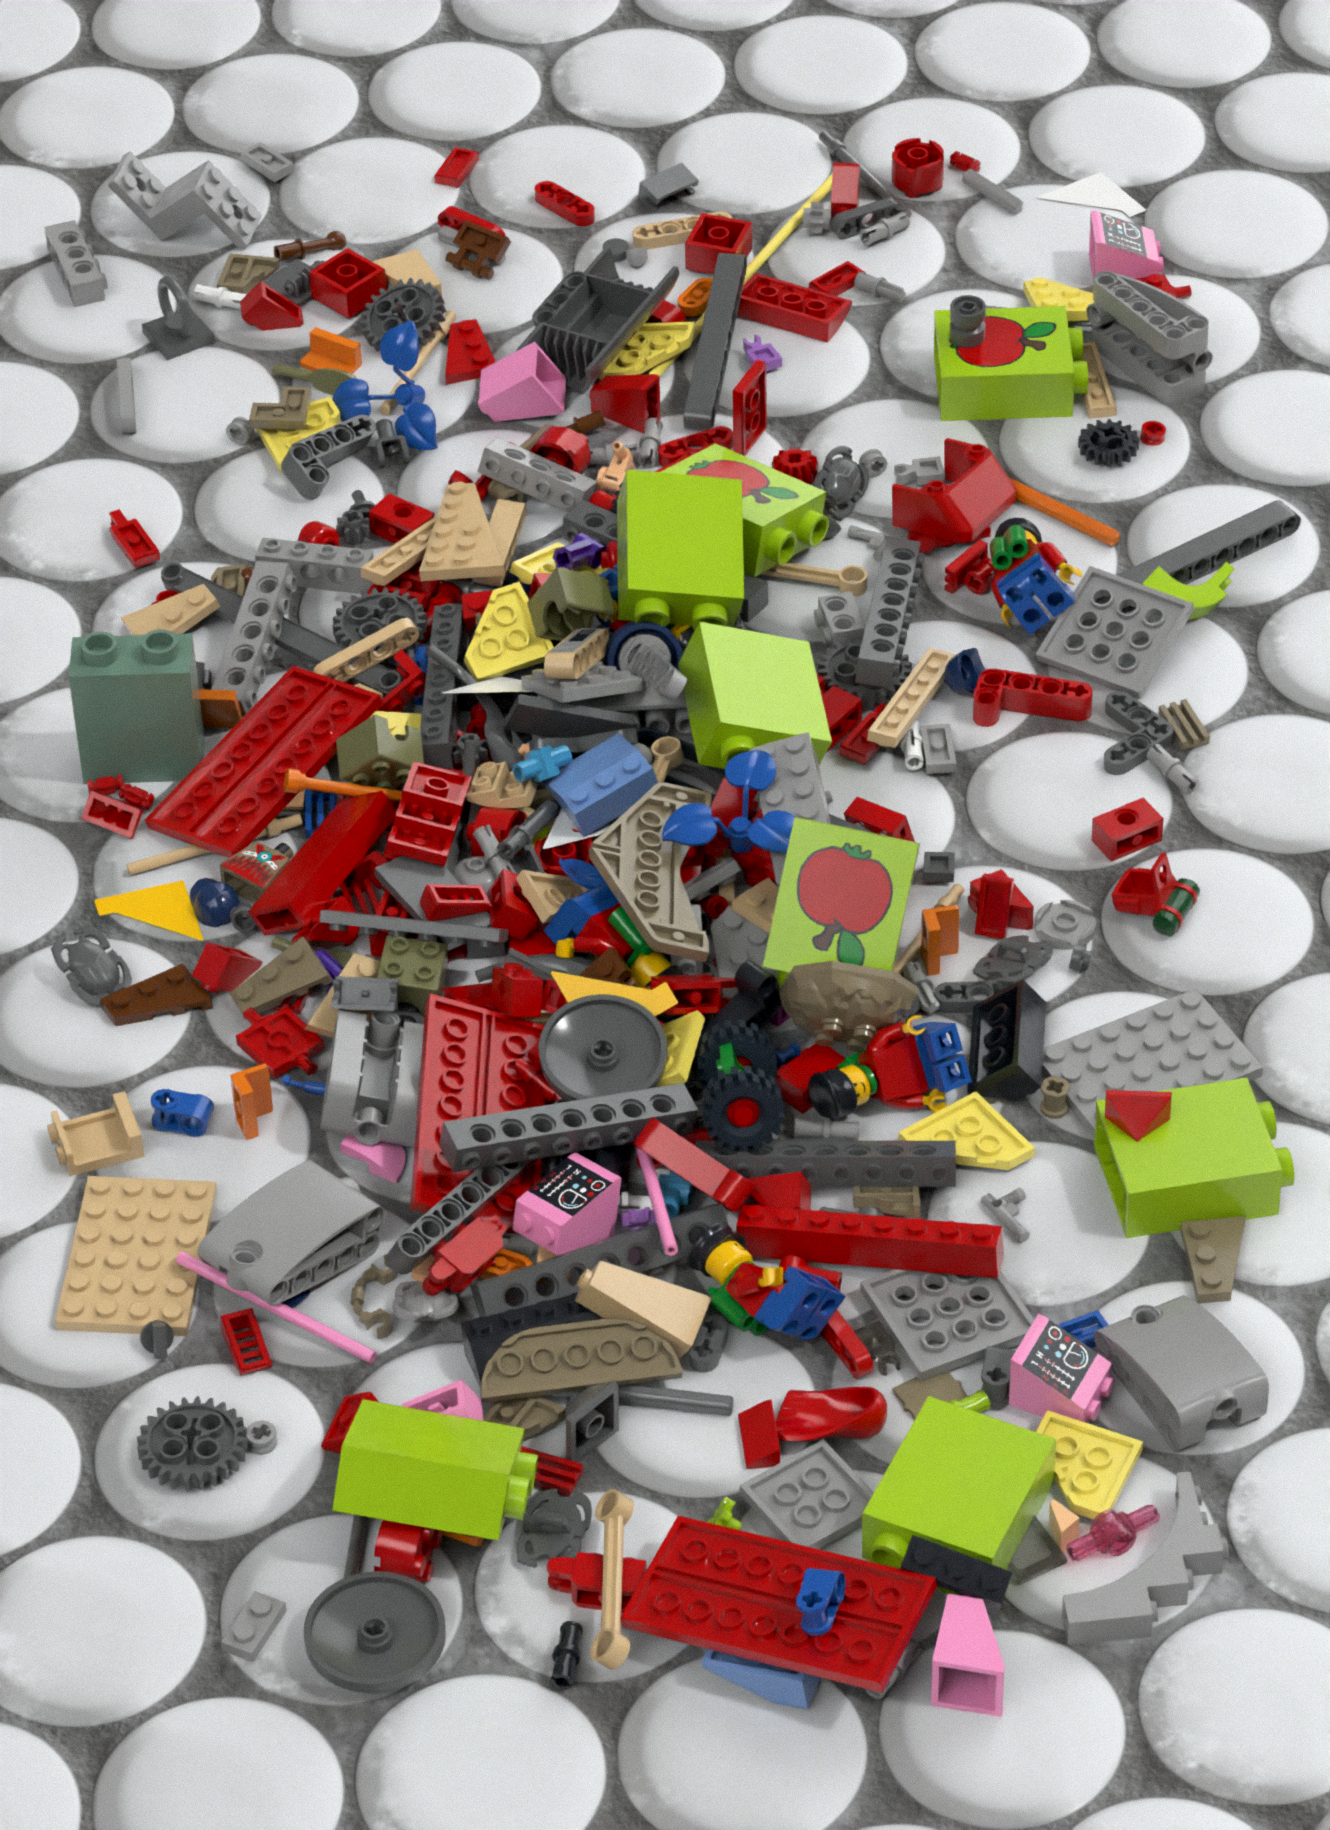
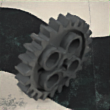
M409 278L407 284H404L402 279H399L398 286L394 287L390 282L388 290L385 291L380 288L381 295L379 297L372 295L371 298L374 302L366 303L365 307L368 311L361 313L364 319L360 321V325L363 328L361 331L370 347L373 346L378 352L380 351V342L384 334L404 323L397 309L396 302L399 301L406 320L414 321L419 344L421 343L425 346L427 345L426 339L428 337L435 339L433 331L442 329L439 322L446 320L443 314L447 310L444 306L445 302L436 287L433 288L430 282L424 284L422 279L415 283L412 278Z
M387 587L383 589L382 593H378L376 588H373L372 594L369 595L365 591H361L362 597L360 598L351 595V603L343 601V609L337 608V616L333 617L332 627L336 643L346 648L402 618L411 619L419 630L418 641H422L424 639L423 633L427 632L426 612H424L422 604L418 605V599H410L408 592L400 596L399 589H396L393 593H388ZM417 640L410 647L417 648ZM384 643L378 644L373 651L380 649ZM408 647L403 649L406 654H409Z
M856 637V642L853 643L849 639H845V645L837 642L834 643V649L827 648L826 655L821 654L820 662H818V675L825 678V690L828 691L834 685L862 699V706L864 703H868L870 708H874L875 702L881 705V703H885L886 699L890 701L912 672V662H909V655L904 654L902 662H900L898 677H892L890 688L855 683L858 656L862 644L861 638Z
M196 1396L193 1403H188L187 1399L182 1397L181 1405L179 1406L169 1401V1410L167 1411L160 1407L156 1408L158 1417L148 1415V1425H141V1435L137 1436L138 1457L141 1460L142 1469L148 1470L150 1479L158 1477L159 1485L161 1486L171 1481L172 1490H175L180 1484L185 1485L186 1491L191 1489L192 1484H197L198 1488L203 1490L204 1482L208 1481L214 1487L217 1486V1477L220 1476L228 1480V1470L238 1472V1462H245V1451H248L247 1428L244 1427L243 1418L236 1416V1409L233 1408L227 1411L225 1402L215 1407L213 1398H209L205 1404L201 1403L199 1396ZM194 1422H197L195 1427L196 1436L193 1441V1464L189 1465V1451L192 1449V1425Z

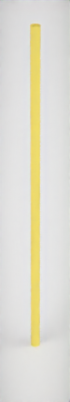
M832 174L747 265L744 284L803 221L804 208H811V202H820L832 189ZM705 312L695 322L697 331L694 339L702 331ZM682 352L656 365L649 374H656L660 378Z

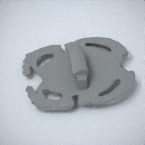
M420 1281L403 1282L395 1289V1299L393 1300L392 1308L393 1313L401 1319L414 1320V1322L439 1321V1319L454 1314L458 1309L457 1292H452L448 1287L436 1296L425 1293L422 1288L423 1282Z

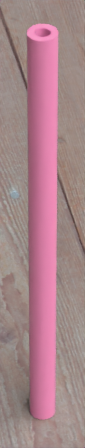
M636 1147L664 1251L669 1256L675 1255L678 1252L653 1159Z
M183 1251L178 1254L176 1258L177 1264L370 1364L375 1360L377 1352L283 1303L271 1306L249 1290H235L227 1284L226 1273Z

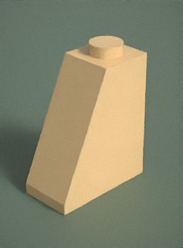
M418 249L372 261L385 269L386 290L389 289L390 282L394 287L398 286L399 279H402L404 284H407L409 278H412L415 283L422 279L424 284L430 282L433 288L436 287L442 296L441 282Z

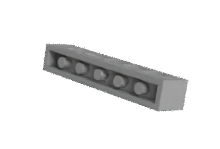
M256 561L211 689L235 690L242 717L257 703V693L260 684H263L265 681V670L268 661H271L273 657V646L276 638H279L281 634L283 617L289 611L291 594L297 588V577L293 575L289 563Z

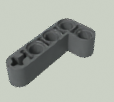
M361 414L297 441L291 445L281 463V469L302 497L309 500L317 499L330 479V474L325 466L363 450L373 436L376 424L372 418Z

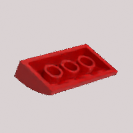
M755 273L743 286L737 316L828 343L844 322L852 306V301Z

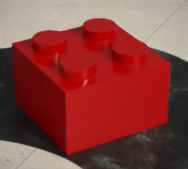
M702 213L685 242V269L699 273L714 274L719 253L746 254V257H748L753 248L752 222Z
M349 248L309 271L311 298L348 319L364 310L366 303H373L374 301L371 296L379 297L381 295L380 288L386 291L385 269Z

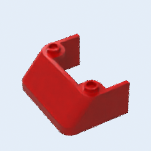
M946 438L944 440L945 480L954 483L948 485L943 481L933 480L920 490L893 484L892 526L957 543L970 542L1016 501V487L993 453L984 445L970 444Z

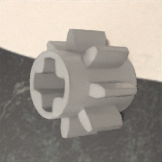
M811 202V208H804L803 228H810L809 234L822 235V229H829L830 209H823L824 203Z

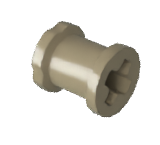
M495 479L490 482L487 490L488 495L493 500L523 501V493Z
M1051 1076L1043 1080L1041 1092L1044 1098L1040 1103V1111L1045 1117L1059 1119L1068 1113L1069 1104L1066 1096L1068 1095L1070 1085L1067 1080L1057 1076Z

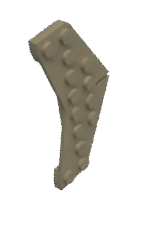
M660 782L655 784L592 842L589 849V858L647 945L653 951L706 962L709 954V941L705 931L699 928L680 876V867L691 846L673 841H663L662 832L666 821L678 808L691 803L705 804L710 807L712 793Z

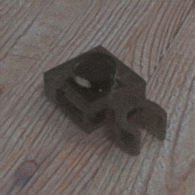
M879 1320L854 1330L870 1353L872 1361L875 1360L877 1362V1368L881 1375H887L886 1364L888 1363L893 1364L897 1370H900V1357L895 1353V1341Z

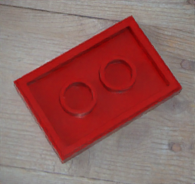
M758 359L732 390L733 451L743 456H746L767 428L766 362Z

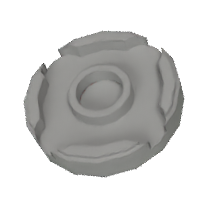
M1060 900V903L1054 905L1053 902H1050L1040 908L1036 914L1035 933L1041 941L1046 940L1050 942L1053 948L1070 950L1073 949L1074 944L1084 946V944H1088L1093 939L1096 933V918L1093 917L1092 910L1080 902Z

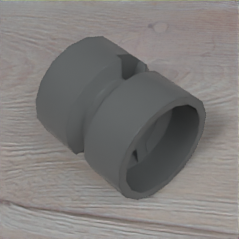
M963 295L951 302L949 336L953 344L959 347L970 348L984 342L986 304L981 298Z

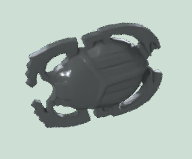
M838 446L829 452L822 466L823 470L817 473L813 484L814 487L821 490V484L824 486V491H826L825 498L830 499L833 508L828 509V513L840 521L853 511L854 503L863 497L869 483L868 470L865 464H857L852 461L851 453L853 450L846 446ZM839 454L843 456L842 458L839 457L833 460V457L835 455ZM840 504L846 505L843 511L839 510L837 506Z
M92 925L80 927L73 931L75 935L82 934L79 937V942L63 944L66 941V936H61L50 949L59 969L63 973L70 969L71 973H68L66 977L76 995L88 1005L101 1008V998L131 986V973L125 961L113 949L108 953L105 952L106 949L110 948V943L101 932ZM85 937L95 938L99 945L86 940ZM63 949L68 951V962H65L61 956ZM118 965H120L123 972L122 984H119L120 972ZM79 987H81L88 993L97 995L98 997L90 996L89 994L83 992Z
M1025 935L1002 938L999 943L991 948V951L987 954L988 957H983L978 961L973 969V974L984 980L988 979V975L998 977L996 978L997 983L1013 985L1022 979L1026 980L1033 974V970L1043 967L1051 959L1053 954L1052 944L1046 940L1035 943L1029 942V936ZM1041 950L1044 951V955H1043L1042 958H1041ZM990 965L989 970H985L984 967Z
M548 1489L534 1497L524 1515V1533H521L517 1542L518 1562L527 1567L532 1566L536 1568L538 1566L537 1562L533 1560L560 1557L568 1548H571V1550L565 1557L576 1558L577 1552L581 1550V1539H583L586 1531H588L592 1519L591 1502L584 1493L575 1491L573 1495L565 1498L557 1494V1489ZM576 1505H580L585 1513L584 1521L581 1520V1513ZM527 1543L532 1544L533 1555L526 1552L525 1547Z

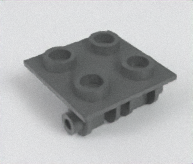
M295 259L262 282L295 304L300 305L311 297L309 271L325 261L317 260L309 266Z

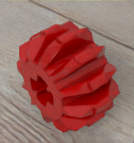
M789 447L788 451L779 450L778 455L773 457L772 468L812 485L818 473L817 457L812 455L811 450L802 451L801 447L798 449Z

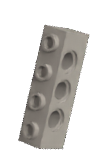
M75 220L45 226L47 249L73 306L78 307L104 301V289H108L106 276L104 273H101L98 259H94L92 246L87 244L84 229L79 230Z
M498 437L484 448L477 471L566 512H570L583 500L589 501L597 481Z
M262 537L255 554L256 561L289 563L293 575L297 577L298 587L361 594V591L367 593L373 583L361 578V567L373 559V550Z

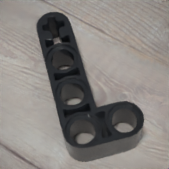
M751 960L744 962L738 968L734 978L738 993L702 1029L698 1043H703L702 1036L706 1031L712 1035L713 1026L718 1024L720 1029L724 1028V1021L731 1020L732 1025H738V1020H745L746 1027H749L751 1022L758 1025L759 1032L782 1006L780 986L777 978ZM697 1048L695 1051V1056L693 1058L690 1071H697Z

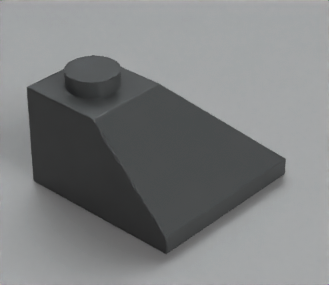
M614 1381L589 1386L579 1395L573 1396L566 1404L567 1460L578 1463L619 1431L618 1384Z

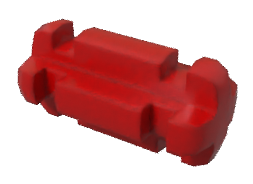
M955 151L950 156L951 166H955L963 171L972 169L979 172L981 164L979 160L975 161L974 158L963 153L960 155L959 151Z
M117 774V778L106 776L96 778L95 782H92V779L87 781L89 794L91 791L104 795L113 794L115 790L119 789L120 791L121 785L124 784L120 774Z
M129 783L122 784L118 793L120 799L125 798V801L138 807L141 806L142 809H150L155 800L152 793L149 795L147 791L136 786L132 787Z

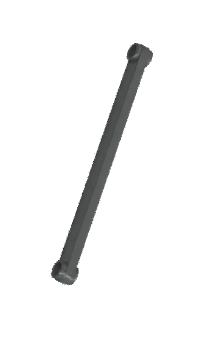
M170 563L163 567L161 579L165 589L179 594L204 584L221 606L212 613L233 624L235 623L244 598L243 596L182 567L179 563ZM283 617L281 623V634L275 641V645L315 665L346 649V647ZM359 657L351 659L347 665L354 663ZM376 664L347 681L355 685L360 683L383 693L384 698L404 680L397 671Z

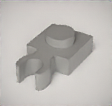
M940 456L912 459V465L897 464L894 466L897 484H905L916 480L917 485H925L933 480L945 482V472Z

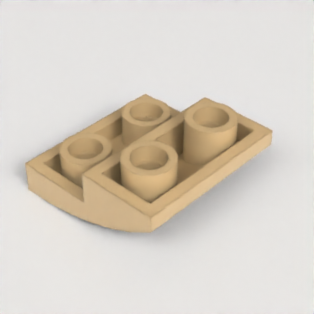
M486 762L477 767L466 798L468 802L487 807H527L532 803L539 782L534 783L532 778L519 783L515 779L513 771L509 772L506 762Z

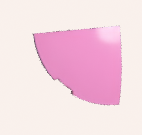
M349 1135L341 1142V1153L368 1163L369 1173L396 1184L398 1183L406 1166V1150L403 1149L402 1145L382 1141L375 1145H364L357 1141L355 1136Z

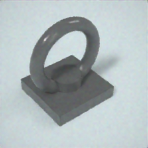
M168 276L161 278L158 282L157 293L164 316L142 324L143 334L166 360L215 343L214 333L191 309L188 299L177 281ZM168 289L175 297L180 309L179 311H173Z

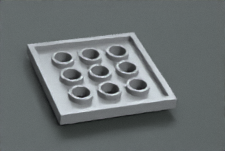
M1090 566L1073 592L1075 603L1060 613L1036 652V659L1042 663L1141 699L1193 613V603ZM1103 596L1110 598L1105 604L1095 602ZM1128 606L1136 608L1134 612L1129 614L1121 612L1123 608ZM1154 615L1162 618L1157 623H1149L1147 621L1149 617ZM1090 618L1096 620V623L1092 626L1082 625L1084 620ZM1115 628L1123 630L1116 636L1107 634L1109 630ZM1139 638L1148 639V642L1144 645L1139 646L1133 643ZM1071 642H1083L1079 648L1073 649L1068 647ZM1101 650L1109 652L1104 658H1096L1094 656L1096 652ZM1126 660H1132L1135 662L1134 665L1129 668H1123L1120 666V663Z
M894 1269L860 1282L861 1293L920 1381L984 1358L987 1346L1009 1349L1020 1345L1035 1320L1001 1270L998 1278L972 1276L968 1279H961L957 1277V1274ZM930 1284H935L942 1288L938 1290L929 1289L927 1286ZM900 1295H905L907 1297L913 1298L908 1301H903L898 1299L897 1297ZM979 1295L987 1299L985 1301H975L972 1297ZM950 1306L951 1308L958 1310L955 1312H946L942 1310V1308ZM920 1317L928 1321L925 1323H916L912 1320L914 1318ZM990 1318H995L997 1320H1002L1003 1322L999 1324L989 1323L987 1320ZM960 1329H965L967 1331H973V1333L969 1335L959 1334L957 1331ZM931 1340H936L938 1342H943V1344L939 1346L929 1345L927 1342Z

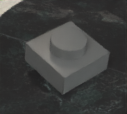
M924 852L923 881L954 882L955 853Z

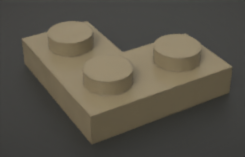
M284 386L280 403L253 402L249 418L250 428L305 430L312 396L311 387Z

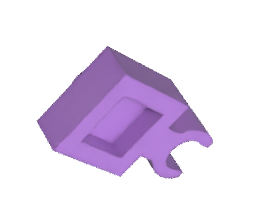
M754 335V343H750L746 338H743V350L746 352V360L751 366L758 359L766 362V372L782 367V357L771 343L762 345L761 338L758 335Z
M645 1207V1209L641 1210L629 1209L628 1213H622L620 1218L622 1232H630L656 1223L654 1211L650 1210V1207Z

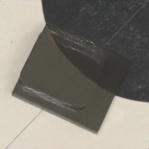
M1035 1515L1008 1564V1571L1013 1572L1012 1576L1019 1585L1067 1563V1557Z

